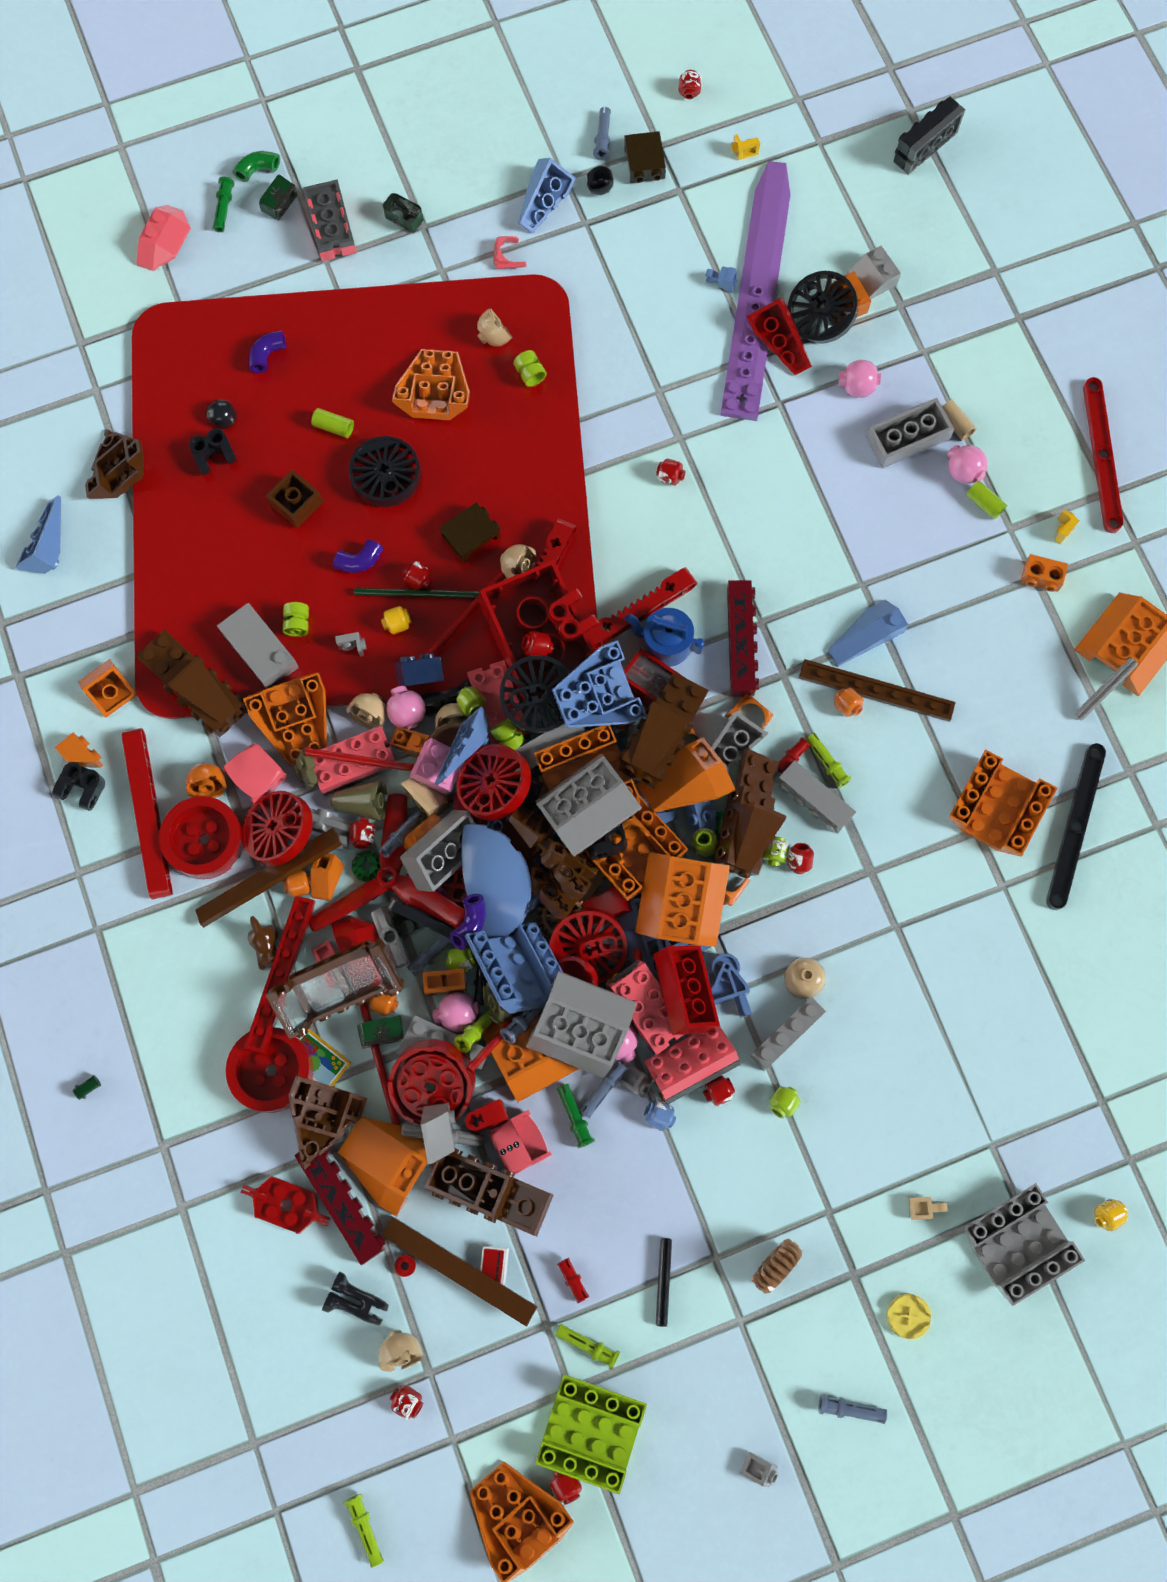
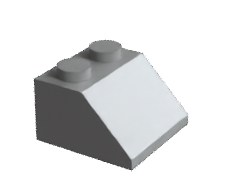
M882 246L867 252L847 272L849 274L855 271L870 300L897 286L901 275Z
M449 1103L423 1107L421 1129L428 1164H432L454 1152L455 1143H459L458 1131L453 1130L452 1124L455 1123L454 1110H450Z

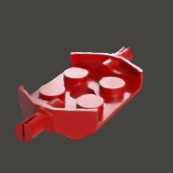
M273 1176L266 1180L259 1188L254 1189L244 1184L243 1189H241L240 1193L253 1198L255 1218L293 1231L296 1234H301L313 1222L326 1226L329 1224L327 1221H330L331 1217L320 1214L318 1211L317 1195L313 1191ZM285 1199L292 1201V1208L289 1211L282 1209L281 1204Z

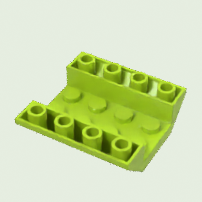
M563 1374L535 1464L620 1495L627 1472L626 1468L647 1403Z

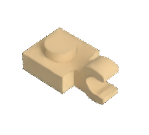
M931 1197L909 1198L911 1220L933 1219V1212H948L947 1203H932Z

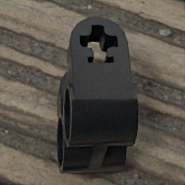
M212 429L208 432L207 436H195L189 442V448L202 476L211 473L207 460L214 453H224L228 464L237 461L231 445L221 429Z
M70 762L63 767L54 785L52 795L64 800L69 795L73 785L81 787L85 790L79 800V807L91 811L105 788V779L95 770L85 768L75 762ZM78 771V775L72 778V774ZM96 778V782L89 785L90 780Z
M622 823L604 835L605 841L588 848L591 860H599L625 851L628 843ZM614 838H621L619 843H611Z

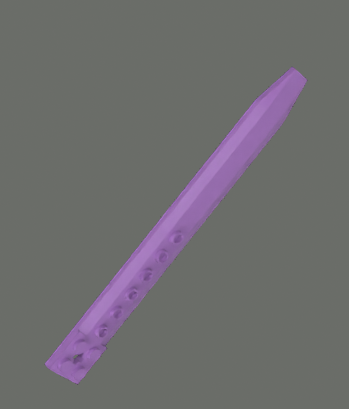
M768 161L755 189L720 416L757 421L768 347L756 336L746 316L775 301L790 202V187L786 163ZM743 397L746 401L739 403L737 398Z

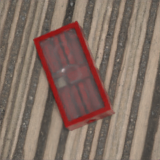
M640 648L624 669L633 697H640L641 703L647 707L653 701L656 702L672 674L674 672L679 674L642 648Z

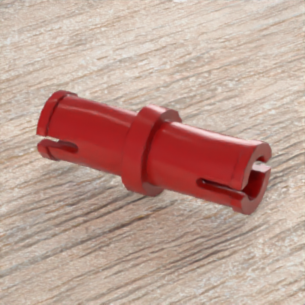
M801 737L791 749L785 751L786 754L779 761L777 770L783 774L794 760L799 761V757L810 747V744Z
M568 1257L557 1263L566 1280L565 1284L570 1287L576 1302L580 1303L586 1300L589 1294H587L580 1280L581 1276L576 1273L570 1258Z

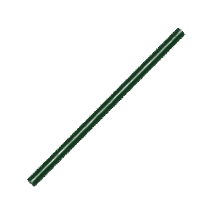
M354 588V596L476 599L480 592Z

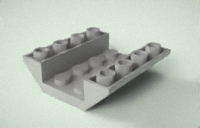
M599 754L535 800L544 816L574 857L642 809L628 787L602 754Z
M558 971L550 988V995L536 1027L532 1030L526 1047L604 1078L612 1068L629 1030L637 1003Z
M1037 1183L964 1227L970 1246L994 1285L1012 1306L1085 1261L1075 1243L1067 1240L1045 1204L1048 1201Z

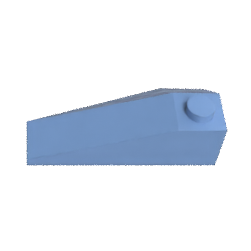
M538 159L530 177L518 224L530 233H534L547 219L548 214L558 207L559 202L569 195L576 178L553 159Z
M59 495L47 503L38 520L41 525L32 532L30 538L33 540L28 548L24 547L15 567L16 569L45 574L58 566L61 535V497Z
M883 600L869 607L828 649V652L838 667L903 634L909 624L899 608L887 600Z
M483 707L478 708L461 724L437 776L436 785L443 782L480 746L484 747L488 742L489 736L487 735L491 728Z

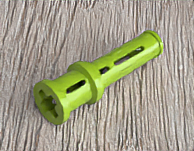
M816 733L809 735L805 739L819 760L824 764L826 774L830 775L836 782L838 789L852 780V777L848 776L842 769V764L836 762Z
M490 1008L473 1025L467 1026L462 1035H458L454 1039V1044L459 1051L467 1053L471 1049V1045L481 1039L482 1033L493 1023L488 1015L491 1012Z
M562 1323L555 1335L574 1347L592 1355V1360H598L608 1365L610 1370L613 1369L620 1354V1351L617 1350L615 1352L604 1346L603 1342L598 1341L596 1343L564 1326Z
M360 1493L345 1500L343 1504L349 1510L352 1518L350 1521L351 1525L357 1528L370 1562V1567L372 1568L381 1564L384 1558L381 1555L369 1523L370 1513L366 1512L362 1501L363 1495Z

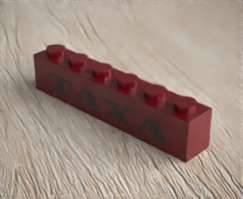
M728 580L727 584L731 697H743L744 695L753 697L755 691L759 690V678H755V671H758V660H755L754 653H757L758 644L757 641H754V635L757 634V624L753 623V617H756V605L752 604V599H755V587H752V580Z
M327 1149L322 1155H317L310 1162L311 1165L303 1171L360 1265H364L385 1251L383 1245L386 1243L380 1233L376 1235L372 1228L374 1226L373 1221L369 1215L365 1216L361 1210L363 1208L362 1203L357 1196L354 1198L350 1193L351 1185L346 1178H341L339 1175L341 1169L335 1160H330L328 1157L330 1151ZM298 1152L294 1156L302 1168L300 1154Z

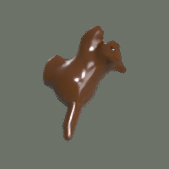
M251 916L252 930L247 936L249 944L256 951L259 969L271 968L277 952L275 940L278 938V932L272 925L260 926L258 920Z

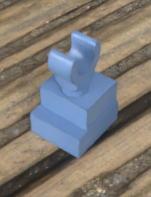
M722 266L720 273L707 269L705 274L707 276L706 282L713 283L718 281L719 288H724L725 292L733 293L737 281L736 268Z

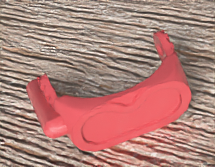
M516 236L497 237L493 264L496 265V268L516 269L526 267V262H511L507 260L500 250V246L504 245V242L518 243L519 238Z

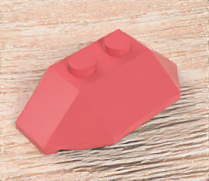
M169 205L154 208L139 237L137 266L155 271L159 266L165 265L176 258L191 229L183 210Z

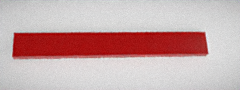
M299 896L294 898L244 1046L245 1051L261 1055L266 1054L278 1018L266 995L275 985H280L289 980L288 976L293 973L316 902L313 899ZM285 994L282 995V996L280 997V999L276 1000V1002H277V1004H278V1006H279L280 1009H281V1006H282V1003H283Z

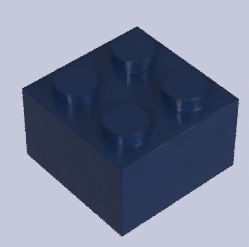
M434 653L420 654L419 659H415V656L400 657V661L395 662L399 686L444 680L441 657H435Z

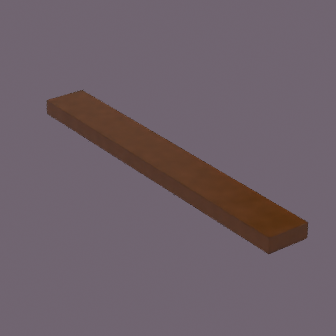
M807 659L803 661L798 678L836 690L852 688L864 698L948 722L951 721L956 703Z
M334 828L329 829L306 843L302 851L289 862L279 866H267L197 908L195 911L200 925L203 928L285 880L288 876L295 874L340 847L342 843L337 831Z
M396 1217L391 1218L382 1234L387 1240L526 1327L538 1308L537 1305Z

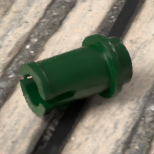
M93 1075L82 1084L75 1085L72 1091L77 1099H85L86 1095L100 1087L101 1083Z

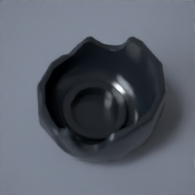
M597 166L587 173V187L589 191L594 195H604L610 192L614 184L611 170L607 166Z
M216 399L206 409L208 421L221 430L232 426L237 419L236 410L226 400Z

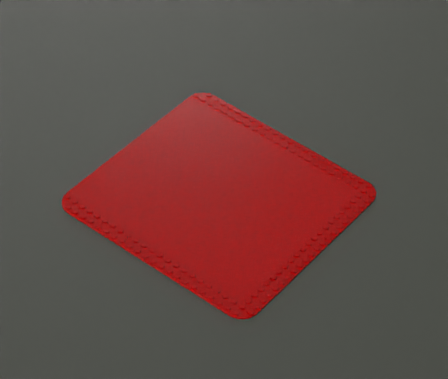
M529 274L165 302L150 307L136 320L132 330L133 439H138L142 443L144 476L139 482L133 484L135 690L142 705L152 714L166 719L193 718L189 713L192 710L187 706L183 708L176 701L178 697L174 693L170 695L163 688L165 684L136 657L164 629L194 657L198 655L205 662L204 666L207 669L211 667L219 675L217 679L220 682L225 680L232 687L230 691L234 695L238 693L242 698L266 689L217 627L218 624L247 603L252 606L299 666L298 669L278 684L319 672L326 691V707L349 705L356 696L362 693L378 694L383 702H388L392 697L391 690L398 685L395 662H399L400 657L415 656V659H419L420 654H426L475 599L354 596V588L414 589L404 582L402 574L410 562L413 564L415 561H418L430 569L429 577L432 579L426 588L422 586L420 590L480 591L486 588L501 571V555L513 545L521 544L532 547L536 552V557H533V563H536L535 567H537V561L540 562V556L544 555L543 550L547 548L546 540L558 518L576 525L577 529L557 568L568 593L578 589L583 596L580 601L574 604L580 620L583 621L593 614L597 618L570 306L565 290L555 280L543 275ZM489 308L498 316L503 326L507 328L512 336V339L503 346L493 347L487 342L483 344L477 336L480 333L477 328L478 320ZM283 331L286 339V349L277 350L269 354L267 371L263 373L251 372L248 359L250 349L255 341L265 334ZM421 349L453 351L459 354L470 396L468 408L451 420L412 418L392 402L396 384ZM528 350L535 352L539 363L542 364L547 373L542 382L532 387L525 385L521 378V373H518L513 364L519 354ZM216 399L226 400L236 410L237 419L232 426L222 430L231 445L237 461L228 464L224 453H214L207 460L211 473L202 476L189 448V442L195 436H207L210 430L216 428L206 418V409ZM320 408L353 420L354 427L350 437L345 438L312 426L311 422L314 411ZM380 436L396 437L406 442L416 453L421 466V480L415 493L401 504L390 507H378L363 501L353 490L349 477V463L355 450L365 441ZM393 448L389 449L388 457L390 456ZM400 448V450H399L398 454L396 455V457H397L400 453H402V452L404 451V449ZM384 451L380 452L382 459L384 458ZM373 454L374 457L379 461L377 454ZM409 455V456H407L404 460H407V459H410V458H413V457H412L411 455ZM357 462L355 466H365V465L360 464V463ZM416 464L405 468H416ZM292 469L319 491L323 503L298 528L272 508L266 498V495ZM354 473V477L365 473ZM404 475L410 479L415 477V475ZM397 480L405 489L408 488L409 484ZM366 481L357 483L356 485L360 487ZM373 485L370 486V487H369L366 491H364V492H365L366 494H369V492H370L371 488L373 487ZM381 485L374 497L380 498ZM389 487L387 490H393L395 487ZM477 502L480 507L483 506L488 511L490 520H495L499 525L500 538L496 539L494 537L469 554V560L463 564L443 539L439 528ZM366 540L375 541L384 548L374 566L364 572L348 573L333 568V561L339 550L349 554H357L362 550ZM300 602L309 606L307 635L295 637L283 633V620H285L283 617L284 604ZM401 606L403 609L408 610L412 623L409 624L407 630L391 634L389 630L384 629L381 619L384 618L386 610ZM481 606L474 611L435 654V657H441L444 680L406 686V688L418 693L420 696L426 693L444 691L459 686L465 680H469L467 672L479 668L485 671L490 669V664L504 660ZM359 632L360 637L364 638L366 642V649L363 650L364 656L360 657L357 647L349 651L339 650L335 636Z

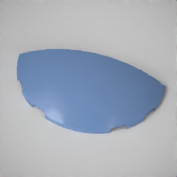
M467 824L464 825L462 835V868L467 896L481 894L484 898L486 917L481 931H485L488 939L510 936L509 934L524 921L527 903L531 901V878L528 866L522 853L516 851L510 843L511 839L504 833L487 828V825Z

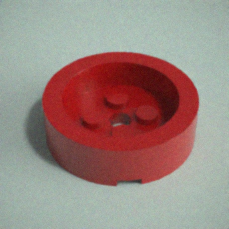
M207 796L191 797L175 805L165 816L159 833L160 848L169 864L182 874L194 879L215 878L229 871L243 852L244 847L241 839L242 823L231 808L222 801ZM203 834L209 836V841L206 844H200L199 842Z
M274 1027L265 1055L244 1050L248 1032L235 1043L227 1058L225 1073L231 1093L241 1104L256 1111L276 1113L291 1108L289 1094L296 1075L310 1080L313 1078L314 1067L309 1049L297 1036L289 1039L284 1029ZM272 1064L275 1065L277 1068L276 1074L268 1076L266 1073L267 1067Z
M427 1039L410 1045L395 1062L388 1080V1093L395 1110L408 1122L421 1125L424 1106L449 1103L450 1110H454L455 1121L459 1119L471 1101L476 1084L475 1072L471 1073L466 1069V1066L470 1063L469 1058L465 1053L459 1051L455 1045L443 1040ZM432 1082L436 1084V1090H427L425 1083Z

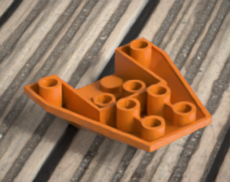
M421 349L396 384L392 402L412 418L451 420L468 408L470 391L458 352Z
M319 672L295 678L243 698L250 718L289 766L295 764L302 749L312 748L320 750L327 747L326 691Z
M703 737L683 745L680 751H675L674 755H676L673 764L671 767L667 765L665 769L667 774L662 782L658 781L654 789L640 781L636 784V788L654 812L718 799L735 790L723 761Z
M361 1116L339 1149L338 1154L376 1203L397 1217L408 1199V1194L428 1164L424 1140L422 1138L403 1136L401 1134L402 1126Z
M506 1462L501 1463L470 1491L490 1565L501 1582H509L527 1571L562 1540L574 1523V1520L561 1502Z

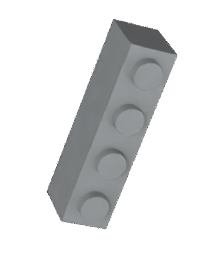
M795 760L777 781L782 791L793 795L794 800L799 805L806 806L809 809V813L816 819L820 818L825 823V827L831 832L835 831L838 834L856 813L855 810Z
M811 996L750 1057L765 1071L826 1011Z

